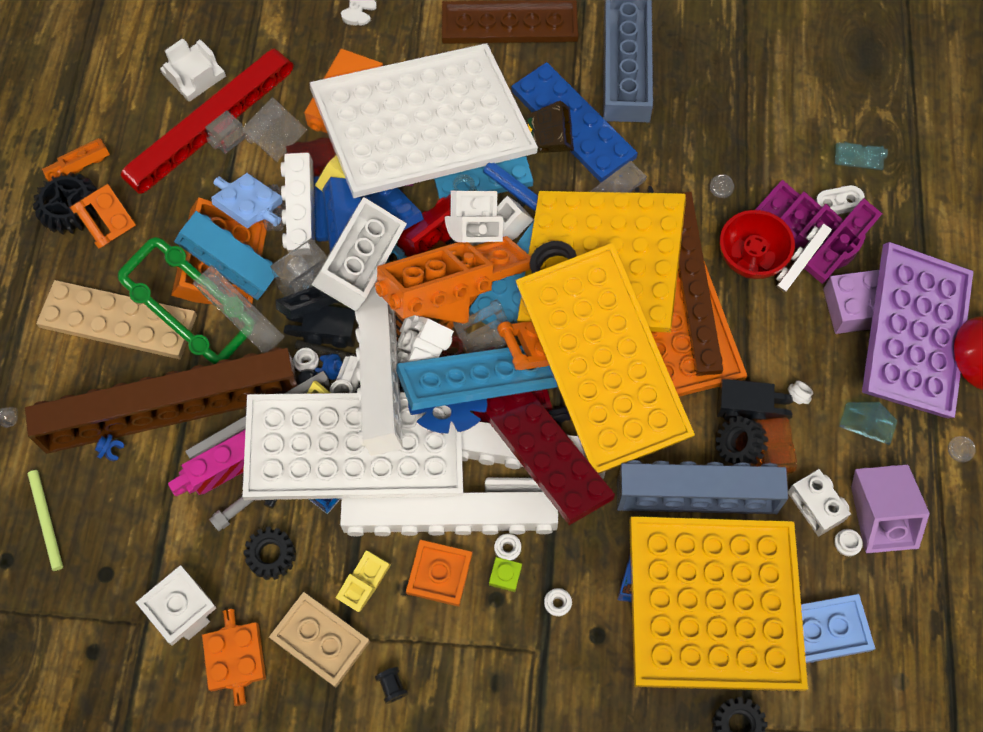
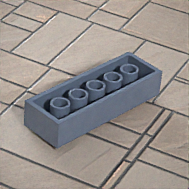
M605 0L603 119L605 121L650 122L653 109L652 0Z
M631 460L626 462V464H621L617 478L618 511L777 514L788 500L786 467H778L777 464L773 463L756 467L750 466L749 463L723 466V463L712 462L707 465H696L695 462H682L680 465H669V462L666 461L642 464L641 461Z

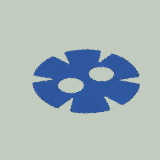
M487 399L445 405L452 412L446 419H438L433 415L432 412L435 407L411 410L408 402V408L411 415L427 412L417 420V423L433 432L448 434L451 421L458 432L468 430L480 422L481 419L470 411L485 413L487 410Z

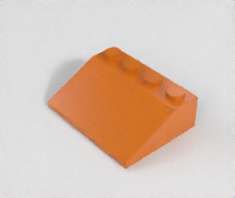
M198 197L190 210L189 219L195 211L208 216L214 224L221 229L228 230L235 239L242 244L249 245L255 253L262 256L268 226L267 220L256 222L247 229L215 207L212 201ZM183 249L186 254V260L228 298L239 299L243 303L244 308L252 307V296ZM177 268L171 296L195 303L221 305L181 268Z

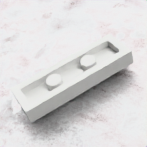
M823 224L819 228L815 226L806 237L809 240L808 244L804 249L799 247L791 258L794 261L789 269L785 267L777 276L776 280L779 281L776 285L777 288L783 292L788 290L832 231L831 228Z

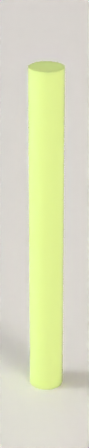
M38 470L28 472V478L52 571H57L63 568L39 472Z

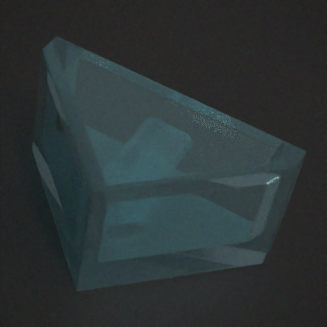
M850 402L845 406L839 427L890 445L898 420L880 402Z

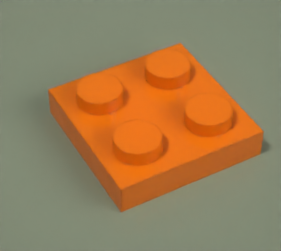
M420 540L406 594L460 607L473 553Z

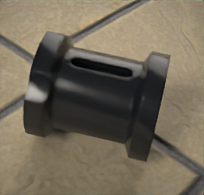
M398 667L390 668L375 676L376 681L380 682L385 694L384 701L386 704L395 702L408 695V691L403 688L398 673L400 670Z

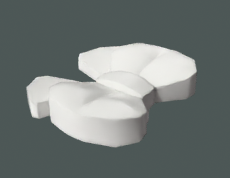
M349 0V8L341 12L342 20L350 25L361 26L367 24L370 21V16L362 12V9L375 10V0Z

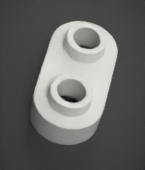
M845 186L822 191L817 196L816 202L821 207L824 204H828L836 214L851 212L864 198V193L856 186Z

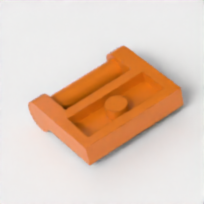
M108 184L70 206L72 212L77 213L96 240L94 243L98 249L136 226ZM90 203L110 232L106 235H103L85 209Z
M505 321L498 325L497 331L504 338L513 357L512 363L516 370L549 366L531 321L514 324ZM514 336L518 337L525 354H522Z

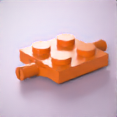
M228 609V611H223L225 627L219 631L202 635L208 690L213 692L221 689L233 690L234 706H241L246 704L244 687L252 682L266 679L261 636L258 623L255 622L242 626L236 625L235 610Z

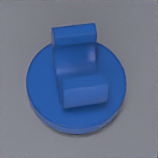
M337 354L320 356L319 359L323 362V367L315 368V371L318 374L324 371L328 379H337L342 366L341 358Z
M108 434L106 438L101 436L95 447V451L98 452L97 457L101 459L105 454L108 460L117 461L119 457L111 453V448L117 447L122 449L124 444L117 440L111 442L113 437L111 434Z

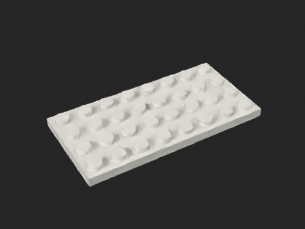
M400 392L403 449L371 456L366 446L362 447L359 440L358 432L362 430V424L358 417V409L361 408V403L357 393L247 394L243 499L283 500L463 496L461 432L456 430L452 421L448 434L433 432L419 425L417 420L427 412L411 415L405 392ZM444 405L435 407L432 413L438 419H446L452 412L448 406Z

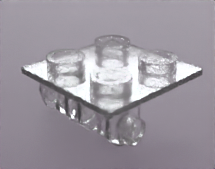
M273 97L241 129L247 135L245 139L250 144L255 142L276 162L307 131Z

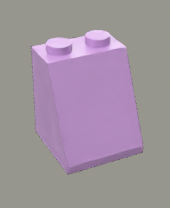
M909 465L855 469L851 488L865 552L875 553L919 549L930 513Z

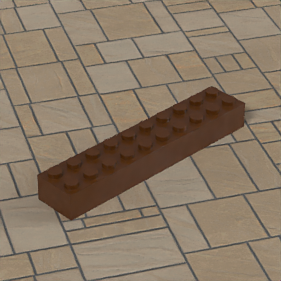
M273 348L261 354L250 353L244 355L243 358L235 360L224 359L218 361L217 364L209 366L197 365L192 367L191 370L182 372L171 371L164 376L156 378L144 377L134 383H118L112 388L103 390L92 389L81 395H65L59 400L36 402L32 406L25 407L28 437L46 454L96 443L101 436L106 438L108 434L113 435V439L247 408V394H284L298 386L297 372L288 348Z

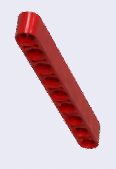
M277 49L269 50L127 164L121 172V178L138 194L148 191L283 81L292 72L293 63Z

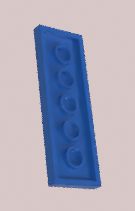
M547 62L511 86V92L531 112L557 101H562L570 107L574 151L570 152L600 183H603L637 158L638 152Z

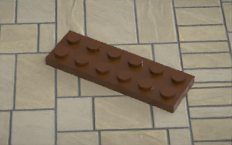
M577 0L442 1V44L578 42Z

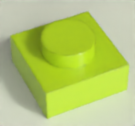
M496 557L489 585L516 592L522 564Z

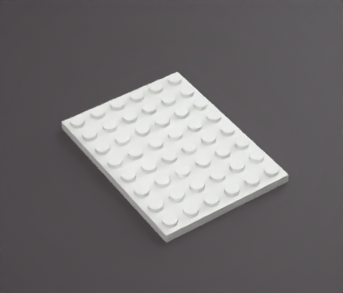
M487 43L310 82V90L353 198L483 167L487 163H499L537 153L538 146Z

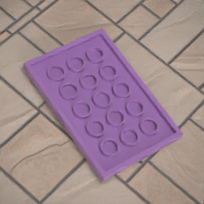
M891 242L883 244L862 393L947 419L955 418L961 372L955 360L954 343L958 330L968 319L973 279L972 270Z

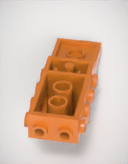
M508 236L503 237V242H485L472 246L469 242H457L377 266L375 289L377 294L389 304L390 308L395 310L403 319L416 315L465 324L469 321L470 297L491 291L493 281L531 270V256Z

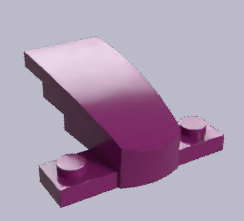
M783 180L755 209L770 212L781 218L791 229L795 240V248L797 249L799 247L805 248L809 242L806 237L815 226L819 228L825 224L832 229L804 267L808 273L822 284L835 269L848 265L855 258L864 243L865 234L883 214L863 198L843 220L827 204L821 207L806 192L800 195Z

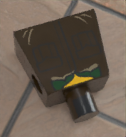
M557 101L528 114L527 126L538 146V153L574 151L570 107L562 101Z

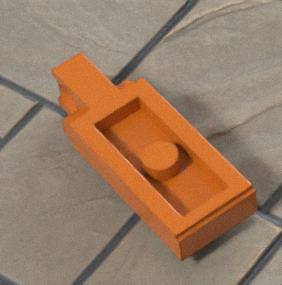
M98 138L58 157V162L43 168L42 171L48 182H50L52 175L58 178L61 172L66 176L70 172L78 173L83 167L92 163H99L110 154L102 140Z

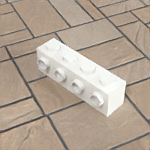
M309 153L284 154L285 162H281V175L285 177V186L281 187L282 200H286V210H282V222L286 224V234L282 236L283 247L287 248L291 256H315L313 160Z

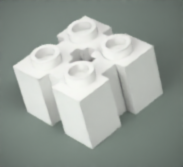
M414 315L405 318L399 331L401 335L397 342L398 363L439 358L442 350L445 351L450 347L452 342L451 336L454 331L421 316Z

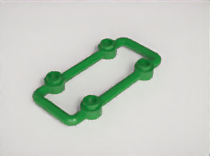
M150 238L118 272V280L129 291L132 302L146 305L188 342V348L192 354L197 356L203 355L213 364H217L220 360L228 359L254 330V321L243 311L244 306L239 299L228 298L186 260L185 251L181 247H171L161 238ZM155 247L165 254V261L169 266L181 268L223 306L222 310L226 317L231 319L237 318L244 324V327L218 355L209 348V341L205 336L194 335L150 296L151 291L146 284L135 283L128 277Z

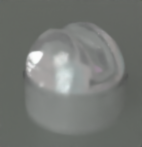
M1 408L0 426L5 428L14 426L18 421L17 408Z

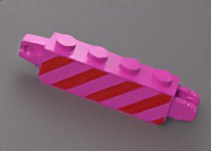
M246 430L182 464L183 470L179 472L180 476L168 483L174 496H179L187 491L189 494L197 492L198 495L205 494L243 473Z

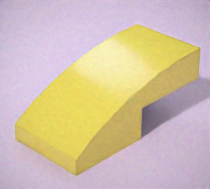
M366 550L353 574H349L336 599L360 612L380 584L391 564Z

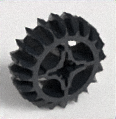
M61 172L58 178L52 175L50 182L43 180L44 187H38L37 192L39 194L33 196L35 201L33 209L37 219L44 227L49 228L54 233L59 231V233L64 235L68 230L69 233L73 234L77 228L83 231L84 223L77 213L72 212L70 206L98 190L96 186L93 185L90 179L85 178L81 174L76 176L73 172H70L67 176ZM90 203L85 209L92 218H97L96 210Z

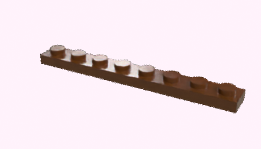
M692 192L674 193L686 194L678 271L696 376L722 374L723 364Z

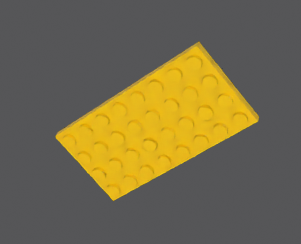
M613 243L516 280V285L586 458L598 474L695 436Z

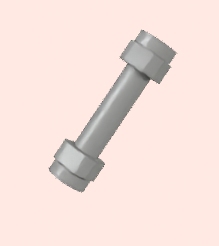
M242 496L222 513L218 510L209 520L218 531L225 529L230 525L228 521L254 500H244Z

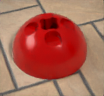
M748 210L734 215L726 222L720 235V251L725 263L736 274L749 279H765L779 273L790 262L795 250V240L789 226L778 216L762 210Z
M977 316L967 320L958 330L954 343V355L958 369L963 377L971 385L983 390V316Z

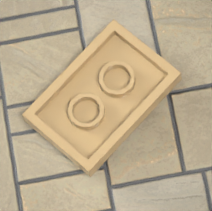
M305 592L302 593L269 636L272 641L335 688L370 643L369 639Z

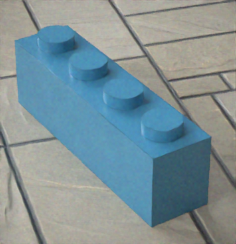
M195 211L174 241L257 301L280 271L270 260L259 256L249 245L242 244L228 230L221 229L208 216L200 214L198 211Z

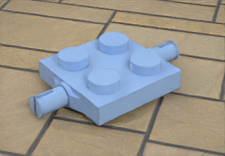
M248 173L232 183H228L220 176L214 180V185L222 190L211 197L212 204L248 229L254 223L262 220H267L273 226L280 224L281 218L272 212L282 204L281 195Z

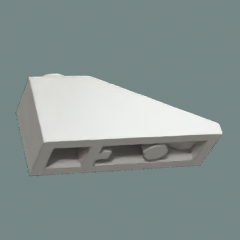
M509 196L497 206V216L503 217V237L508 236L511 240H514L534 220L519 203ZM469 242V243H470L472 246H475V245L482 244V243H485V242Z

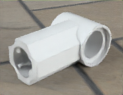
M345 356L337 379L330 387V393H355L360 383L357 376V368L360 367V363L357 357Z

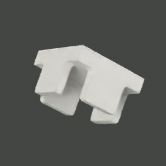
M181 39L166 49L165 53L169 62H166L160 68L162 74L189 102L226 77L224 70L217 64L214 53L201 40H198L195 45L189 48L187 42Z
M181 565L136 602L172 646L182 637L190 640L210 622L207 616L216 609L210 598Z

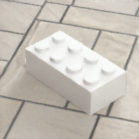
M363 197L314 279L312 286L357 311L367 298L377 279V266L386 263L407 223Z

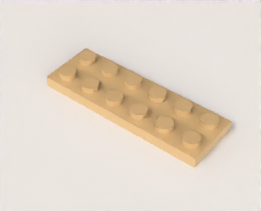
M54 280L36 323L39 328L180 360L187 341L146 305L132 302L129 296ZM159 303L188 330H192L197 317L195 311Z

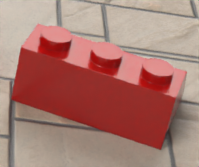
M451 194L438 200L436 205L428 212H423L424 220L402 231L398 239V247L408 257L426 252L440 240L446 242L451 239L445 224V216H451Z

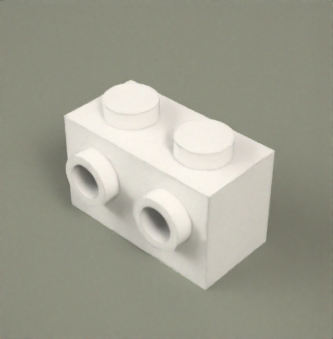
M820 469L793 484L788 491V494L818 537L843 523L851 515L846 500L838 496L833 489L834 486L831 479L827 475H823Z

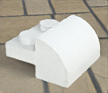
M451 191V216H445V224L453 240L456 242H503V217L497 216V191Z

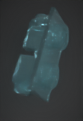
M847 141L836 143L835 164L883 170L884 158L887 157L888 149H884L883 146L864 147L859 144L847 143Z

